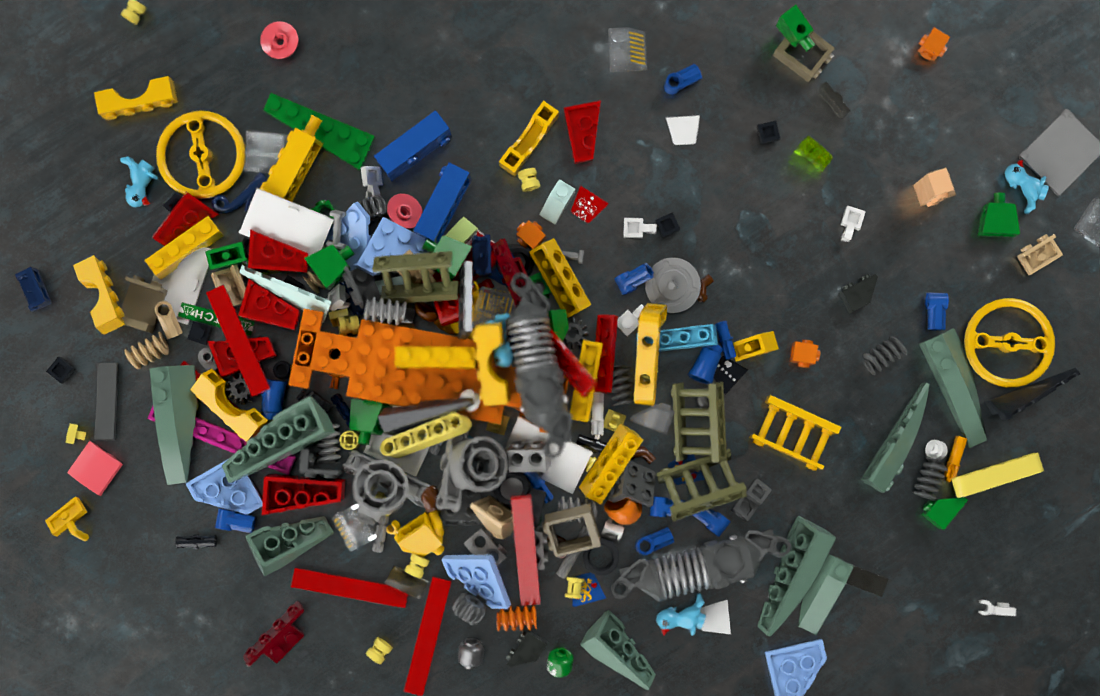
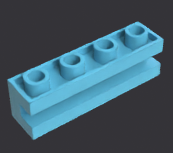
M714 324L660 330L659 352L718 345L716 325ZM650 336L644 337L647 343H653V339Z

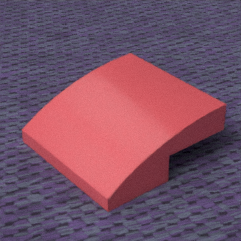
M89 441L67 473L82 485L101 496L123 464L94 442Z

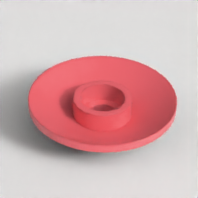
M273 22L261 34L262 49L272 58H287L297 49L298 34L286 22ZM279 40H284L282 45H278Z
M396 194L387 204V213L391 221L406 229L415 228L423 213L420 203L408 194Z

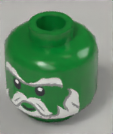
M565 648L551 650L547 662L548 672L558 678L569 675L573 665L572 653Z

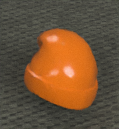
M628 498L615 503L607 500L604 505L607 515L621 525L635 523L642 514V504Z

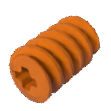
M509 606L507 612L504 609H500L497 612V631L499 632L502 626L505 631H508L509 626L512 627L513 631H516L517 625H519L521 631L524 630L525 625H527L529 631L532 630L533 625H535L537 630L535 606H532L531 611H528L527 606H524L523 611L520 610L519 606H516L515 612H513L511 606Z

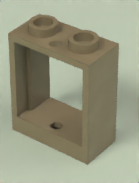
M814 32L810 38L825 54L812 70H809L786 52L791 45L786 38L773 54V56L807 82L812 77L816 79L822 72L820 67L823 63L827 65L834 56L831 53L835 49Z
M591 504L545 514V522L542 523L544 533L549 535L548 546L550 551H554L555 557L601 546V537ZM584 517L589 536L559 543L553 524Z

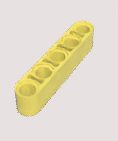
M451 413L385 439L380 445V451L388 457L396 459L468 432L471 428V420L467 416Z
M1035 452L954 477L951 481L957 498L1043 472L1044 468L1039 453Z

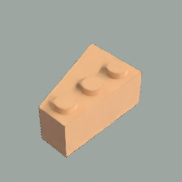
M947 168L928 173L913 185L920 206L927 205V207L939 204L938 202L943 201L945 198L956 195Z

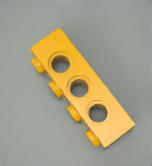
M555 238L529 251L559 307L566 309L567 318L591 305Z
M620 423L579 486L586 497L602 504L643 441L634 430Z

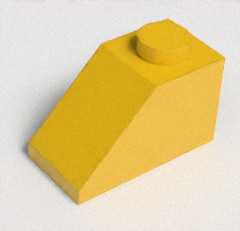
M774 331L757 334L733 342L736 362L779 349Z

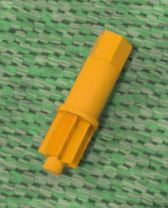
M955 437L946 465L948 471L944 472L948 482H951L952 478L957 477L967 439L964 437Z

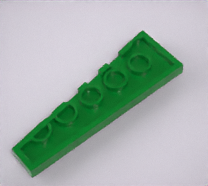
M270 93L263 109L266 113L288 125L293 130L295 128L304 130L311 115L321 119L322 122L314 135L315 138L324 143L322 147L359 171H361V167H363L376 138L372 134L273 93Z

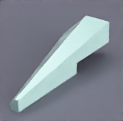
M241 266L239 273L302 311L309 309L324 312L322 321L324 323L332 301L246 266Z

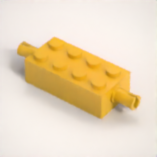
M311 115L304 130L295 128L294 131L288 134V142L285 148L279 151V159L276 165H272L270 168V176L267 182H263L261 185V190L293 202L324 144L314 136L322 122L321 119Z

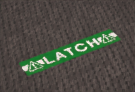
M181 303L178 317L221 328L213 310ZM239 317L246 334L251 336L255 322Z

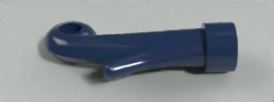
M259 172L254 177L255 179L230 204L225 196H214L211 202L212 208L218 213L225 214L236 210L246 203L244 211L248 212L256 189H260L263 182H267L268 178L262 172ZM218 200L224 202V207L218 206Z

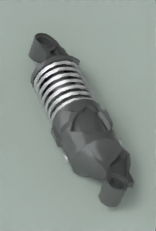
M518 273L512 279L511 289L521 298V302L506 320V326L511 330L508 334H522L521 336L511 338L509 341H524V343L515 344L511 347L513 350L521 349L513 353L514 357H519V359L514 361L519 366L515 369L517 372V378L515 379L516 390L520 393L522 402L520 409L524 413L525 419L548 433V438L543 448L544 454L549 458H556L562 453L565 442L572 441L570 432L572 415L567 409L568 397L564 394L563 383L565 382L563 371L559 369V365L556 362L557 357L553 355L556 350L551 348L554 345V342L550 341L553 336L549 333L551 328L547 326L550 322L548 315L550 304L542 293L541 283L534 284L526 274ZM518 279L523 280L525 287H517L515 281ZM539 329H546V330H544V331L538 333V330H539ZM554 443L558 446L557 454H551L548 451L549 444Z
M773 530L764 532L748 531L742 536H730L727 540L705 542L703 546L696 548V552L691 549V555L689 556L684 551L682 559L680 553L677 552L678 567L675 565L673 555L670 554L669 558L672 568L669 569L666 557L663 556L662 560L665 569L663 571L659 559H640L630 567L619 569L621 576L613 583L612 594L617 599H624L634 588H638L657 601L662 602L664 599L667 600V596L672 599L673 592L677 597L680 595V590L686 595L687 588L689 592L693 593L694 587L698 591L702 587L705 589L715 588L717 590L728 587L729 584L740 581L743 583L747 579L755 577L765 554L769 553L779 558L785 557L791 550V544L785 538L774 536ZM783 543L786 546V552H779L776 545ZM617 585H624L626 592L619 595L615 592V587Z

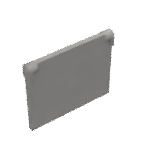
M1065 109L1018 157L1040 179L1046 176L1045 184L1057 196H1060L1100 156V142L1075 118L1071 111Z

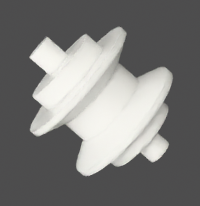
M470 389L465 390L460 395V398L473 397L475 404L465 409L470 412L474 411L480 404V396Z
M939 440L929 441L925 448L927 456L936 460H942L948 451L946 444Z

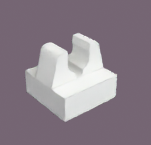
M338 284L327 293L328 300L332 301L329 310L335 311L350 306V303L346 302L350 295L345 292V286Z
M609 517L605 522L600 537L619 543L624 527L621 524H613L612 519Z

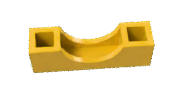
M169 76L150 80L145 93L135 99L122 98L113 88L94 92L98 114L106 120L116 119L117 116L123 114L131 116L141 110L149 112L154 110L155 107H171L173 103H178L174 82Z
M543 100L532 115L524 132L502 156L499 166L515 177L559 117V111Z
M207 216L145 259V262L153 273L162 280L175 271L185 257L200 248L209 247L222 238L223 234L212 219Z
M93 255L73 265L78 280L86 288H97L99 290L98 302L90 311L95 327L105 335L124 326L123 317L125 315L117 305L119 299L111 289L113 283L105 273L107 267L103 260L99 261Z
M502 322L478 324L475 330H473V340L477 342L478 348L475 350L476 361H479L480 369H477L478 381H481L482 388L479 390L480 400H483L484 406L508 404L510 401L508 380L499 377L491 366L493 350L504 342Z
M395 347V367L476 369V348Z
M213 369L202 373L190 390L212 412L216 413L226 425L230 426L240 438L248 442L252 437H255L268 420L255 408L240 410L234 407L226 397V381Z

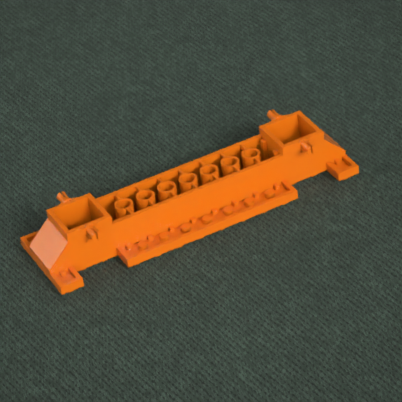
M309 309L303 310L289 386L309 389L312 371H316L332 377L329 387L332 389H338L339 378H350L346 396L397 406L419 405L421 401L460 398V395L468 389L479 394V390L482 388L481 381H478L477 369H480L479 361H476V369L395 367V347H475L478 349L477 342H474L472 339L464 340L456 336L366 321L364 319H361L358 338L348 337V334L343 336L321 332L324 312ZM338 349L340 357L333 360L331 353L333 350ZM493 351L491 354L492 369L499 377L508 380L510 401L508 404L484 406L483 400H480L479 406L474 411L470 412L463 409L456 413L473 420L501 425L505 406L520 411L519 416H523L525 419L524 413L520 409L522 405L520 393L517 392L515 379L517 378L516 367H512L511 364L506 368H495ZM564 376L563 389L566 395L568 380ZM540 428L539 432L547 433L545 430Z

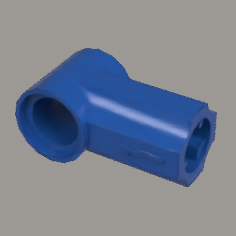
M693 64L679 72L669 74L664 83V90L668 94L673 95L678 93L679 90L701 80L702 75L699 67ZM669 81H675L678 86L672 87Z
M644 263L632 271L618 275L614 280L622 296L636 290L639 285L654 278V272L647 263Z
M927 292L925 306L928 310V330H946V310L949 304L948 293Z
M654 497L653 506L650 507V516H671L669 507L673 506L672 499Z
M219 508L215 528L252 533L255 528L256 517Z
M712 509L693 515L718 537L722 535L731 522L722 514Z
M666 527L637 539L635 550L639 554L649 555L658 549L675 543L669 528ZM646 540L649 543V549L643 552L640 549V543Z

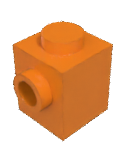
M934 27L928 35L924 34L918 43L921 45L918 52L925 59L934 61L938 56L942 57L947 50L945 45L950 36Z
M530 220L527 223L522 222L516 229L517 242L524 248L528 247L531 250L539 246L546 239V235L541 231L543 228L535 221L533 223Z
M802 340V342L795 341L792 343L789 362L798 363L799 367L810 368V365H814L816 361H819L820 350H818V345L813 344V341Z

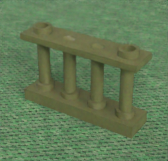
M452 251L374 257L372 271L373 273L382 272L385 286H382L380 298H383L384 304L387 303L388 299H391L392 304L396 300L399 303L458 300L459 281H450L448 267H451ZM440 268L443 282L431 283L428 269ZM420 269L423 283L412 284L409 270ZM390 271H401L404 284L393 285Z
M684 382L672 384L671 397L673 398L675 430L674 455L676 456V461L680 462L687 459V455H710L712 462L727 460L723 382L710 383L707 389H684ZM685 397H708L709 408H685ZM685 416H708L710 418V427L686 428ZM686 435L709 436L711 438V446L687 447Z
M730 448L726 449L727 460L722 462H712V457L709 455L671 469L664 468L659 473H656L658 483H666L673 501V506L669 507L673 521L747 496L744 482L736 483L727 462L731 460ZM717 464L721 465L729 485L722 490L717 488L709 467ZM702 470L710 489V493L704 496L699 495L691 473ZM684 476L692 497L691 500L686 502L680 500L673 479Z

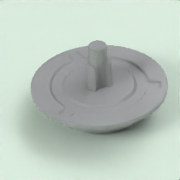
M666 258L657 262L652 267L654 278L645 282L646 294L651 303L667 305V313H679L687 310L696 302L700 294L701 281L697 270L692 264L680 258Z

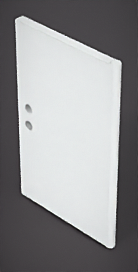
M257 188L239 233L250 237L251 229L307 252L309 256L322 249L334 219Z
M203 247L192 252L179 263L175 271L162 280L155 274L152 281L163 284L161 288L168 290L164 301L171 304L175 316L180 323L189 325V319L178 317L182 302L196 305L209 269L205 251L212 250L211 248ZM163 304L160 314L165 315L169 312V307Z
M518 416L504 449L506 456L507 449L513 442L523 441L524 443H532L534 441H542L546 443L548 433L539 432V426ZM571 441L565 442L562 453L556 458H551V466L548 471L537 473L543 480L573 494L593 452ZM554 443L549 444L550 453L557 454L558 446ZM516 453L519 458H523L521 454ZM535 453L536 457L542 458L540 454Z

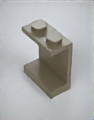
M135 275L133 278L125 277V280L130 282L121 308L125 315L123 321L127 326L153 334L158 320L155 314V305L159 301L165 300L168 290L161 288L163 284L154 281L148 284L144 282V278ZM163 304L158 307L159 313L162 309Z

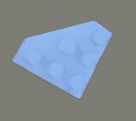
M359 202L353 203L346 211V216L341 220L340 243L348 245L354 252V255L346 260L351 268L349 271L357 269L356 265L371 239V235L368 232L370 216ZM333 226L329 230L324 242L325 244L328 240L333 241Z
M383 217L356 267L372 276L379 275L382 272L373 273L372 271L374 257L403 255L409 249L413 254L429 253L422 249L427 239Z
M226 461L186 483L193 499L198 502L237 511L246 515L262 507L263 499L249 475L235 482L228 483L222 468Z
M445 555L442 558L448 576L453 580L457 578L465 584L464 588L474 596L479 595L487 601L485 604L490 608H509L511 602L493 555Z
M822 639L764 652L774 695L804 696L816 678L819 669L827 660Z

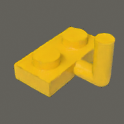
M76 496L45 520L52 535L56 537L68 528L70 533L80 540L87 541L89 539V535L77 529L75 522L87 513L81 500Z

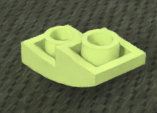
M463 217L445 236L466 243L477 232L478 228Z

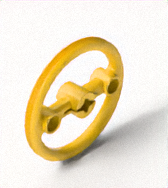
M192 111L177 117L164 129L159 138L156 151L158 169L165 182L176 192L184 195L187 191L198 199L214 197L233 186L242 173L246 156L243 138L237 128L225 117L210 111ZM204 120H210L222 125L231 134L236 145L237 155L234 168L230 175L217 186H215V180L210 174L209 163L212 160V153L205 146ZM184 124H186L187 130L192 136L193 146L189 150V155L197 163L199 174L197 178L199 189L197 190L179 184L170 174L166 164L165 154L168 141L173 133ZM194 124H200L198 130L192 131ZM210 178V183L207 186H203V180Z
M1003 298L984 305L972 316L965 331L964 345L967 359L980 377L997 386L1007 388L1020 387L1034 382L1048 369L1054 356L1055 336L1049 320L1036 306L1021 299ZM1002 307H1015L1025 310L1038 321L1044 332V337L1021 338L1020 335L1014 332L1002 336H989L987 333H977L976 328L981 319L989 312ZM979 336H981L984 339L983 346H981L977 341ZM1009 340V342L1018 343V344L1010 345V344H1007V343L1004 342V341ZM1036 340L1041 342V349L1035 346ZM992 347L999 348L1004 353L1023 349L1034 353H1043L1044 356L1038 367L1030 374L1017 379H1005L987 371L979 362L975 349Z

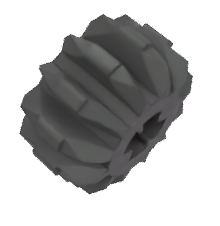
M375 195L359 201V204L369 214L370 222H375L386 216L387 204L382 196Z
M572 317V323L568 321L569 329L567 333L571 332V329H575V332L578 331V335H575V338H570L571 335L568 336L566 334L564 338L566 342L564 344L567 347L570 343L571 350H574V344H577L578 348H582L579 341H587L582 336H589V332H583V330L588 328L587 325L580 327L582 319H579L576 324L575 317Z
M240 372L239 378L237 375H232L234 382L227 381L231 388H226V391L232 392L228 395V398H234L233 403L235 404L240 401L241 405H245L246 400L252 403L253 399L242 373ZM240 385L246 388L245 392L239 389Z
M461 593L452 607L454 614L470 625L478 624L483 619L487 610L485 604L480 599L469 593Z

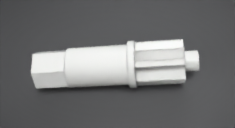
M604 393L593 394L591 435L597 440L604 433Z

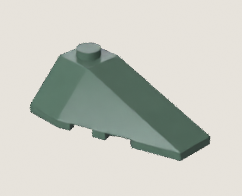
M325 516L301 520L298 523H283L281 526L262 527L245 537L263 575L267 576L332 535L333 530Z
M830 554L827 555L817 577L802 598L799 627L817 635L845 586L854 566Z
M607 610L587 630L580 645L595 659L646 690L650 689L656 675L645 657L639 654L634 647V644H636L634 640L628 638L624 631L625 626L610 610Z

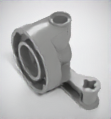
M468 432L447 440L446 453L442 455L440 461L441 470L444 471L442 486L436 498L437 509L443 510L445 508L458 512L461 507L463 489H469L474 492L491 491L503 482L508 470V462L503 447L496 440L489 437L468 438ZM472 459L476 462L479 461L476 468L477 473L473 471Z
M349 451V457L346 463L342 464L341 469L350 475H356L353 483V494L358 504L359 518L363 522L374 525L382 515H390L399 510L406 501V497L414 504L425 508L421 494L431 485L405 474L402 468L393 462L374 460L358 451ZM378 484L388 489V497L384 499L375 498L371 493L378 487Z

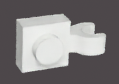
M374 166L361 167L363 186L368 187L366 198L375 195L380 196L379 187L383 185L381 168Z
M846 206L840 224L846 226L841 240L849 242L854 229L860 230L866 211Z
M624 218V238H643V233L656 234V224H643V218Z
M642 304L633 313L627 310L618 318L617 327L627 337L639 326L637 319L644 308Z
M979 600V603L986 605V610L978 611L979 614L1016 616V608L1010 607L1009 603L997 602L996 606L987 600Z

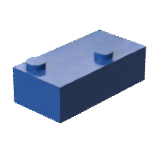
M435 110L374 155V157L392 182L439 146H446L451 141L450 138H452L450 128Z
M450 162L447 167H442L439 174L441 178L413 230L416 234L425 239L428 238L437 244L445 233L471 182V176L468 171Z

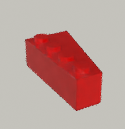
M268 474L264 476L262 515L341 502L345 497L346 479Z

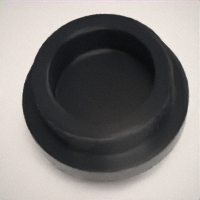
M279 361L274 365L273 373L276 378L285 380L290 377L292 366L289 362Z

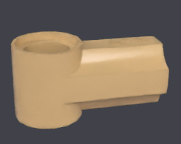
M164 300L159 301L155 305V314L166 338L170 339L182 334V329L171 304ZM162 304L169 307V312L165 315L158 312V307Z

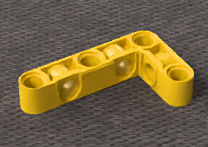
M647 303L640 312L634 404L654 406L660 329L666 321L667 305ZM650 336L653 339V343H647L644 337ZM642 374L649 375L651 380L645 381L642 378Z

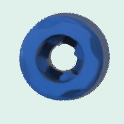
M720 345L704 346L687 375L705 385L713 383L723 348Z
M267 379L271 389L262 393L261 404L262 415L266 419L273 420L274 416L283 411V401L288 381Z

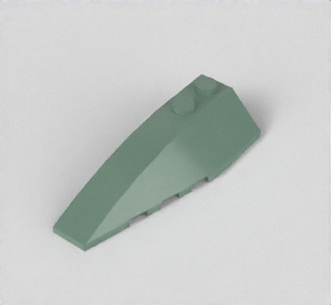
M952 328L920 343L919 346L963 437L967 439L968 448L986 441L987 437L972 366L967 359L965 349L955 329Z
M195 365L150 368L154 416L167 485L187 483L191 460L190 452L193 446V430L196 424L195 416L196 410H198V398L190 390L196 382Z
M927 382L921 383L861 478L863 482L879 492L889 491L894 483L892 481L896 474L899 475L904 468L903 462L914 443L924 414L930 385Z
M309 396L274 416L268 425L260 429V432L255 437L246 442L247 444L241 450H238L222 465L228 483L235 482L277 463L335 433L328 414Z
M797 516L786 538L791 544V550L785 557L781 558L779 567H775L774 574H776L774 584L769 587V600L764 603L757 626L767 636H771L800 603L817 577L836 539L826 529L800 516ZM784 544L781 548V553L786 552V546Z

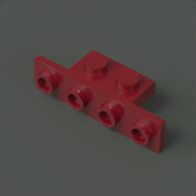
M502 238L492 245V249L515 307H517L521 302V298L511 289V282L516 274L524 273L527 275L521 258H513L506 239ZM518 279L515 281V285L523 288L525 287V282Z
M299 601L290 605L286 613L281 618L275 620L272 627L263 633L252 647L246 650L243 658L248 667L262 654L277 664L304 637L303 632L292 624L304 612Z

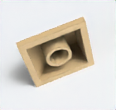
M490 495L471 504V509L495 538L503 540L512 534L514 530L512 510L503 506Z

